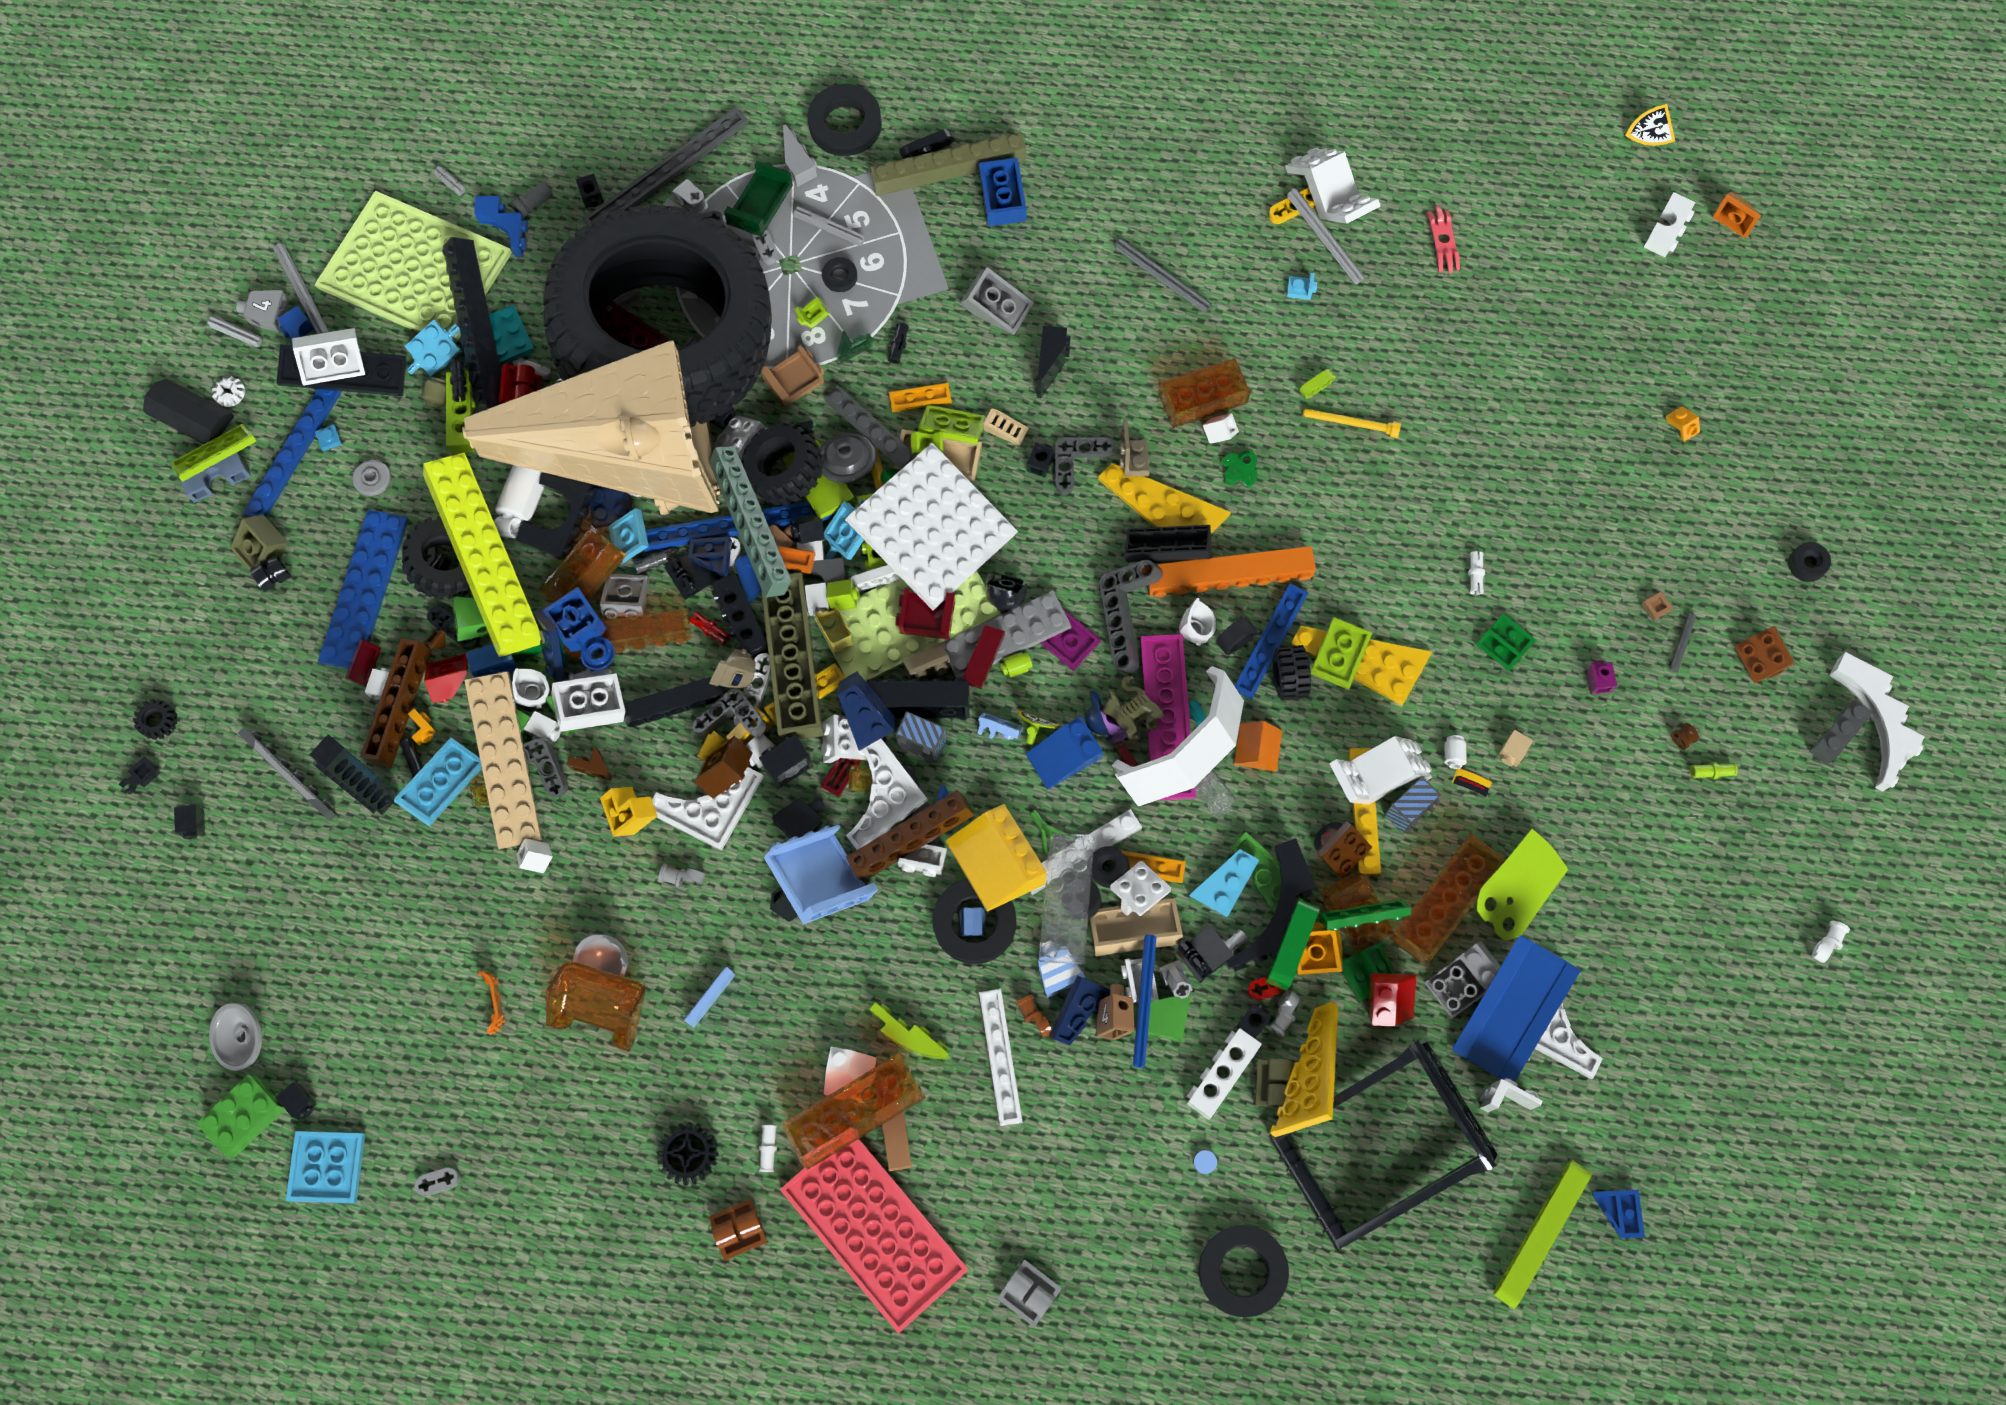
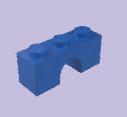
M298 306L278 318L282 325L279 329L286 338L288 336L291 338L304 337L314 329Z

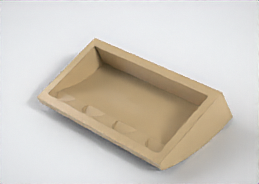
M902 429L900 441L911 450V433L917 431ZM943 438V454L970 482H975L982 452V442H978V445ZM895 464L894 469L901 470V469Z
M1175 898L1158 901L1141 916L1134 911L1126 916L1121 911V906L1100 908L1093 917L1089 918L1095 956L1143 950L1144 937L1147 934L1157 937L1156 948L1178 945V941L1183 939Z

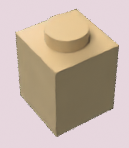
M1514 730L1505 742L1498 757L1501 758L1504 764L1517 767L1533 740Z

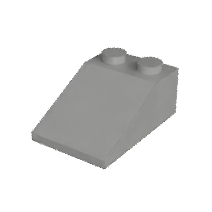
M986 267L977 274L959 304L973 315L1015 335L1034 302Z

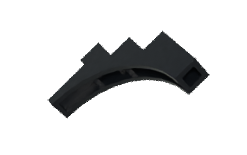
M1296 838L1275 846L1281 875L1280 897L1275 914L1267 928L1254 943L1226 962L1228 970L1240 971L1247 968L1246 963L1254 961L1255 964L1268 960V955L1271 956L1274 962L1298 900L1296 897L1300 896L1301 899L1313 895L1312 891L1316 889V886Z

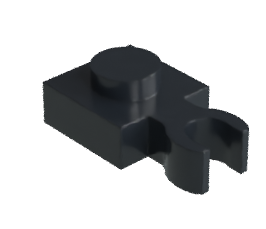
M144 756L128 770L131 776L121 780L119 786L124 788L127 784H130L125 792L132 794L139 784L142 787L147 786L161 772Z

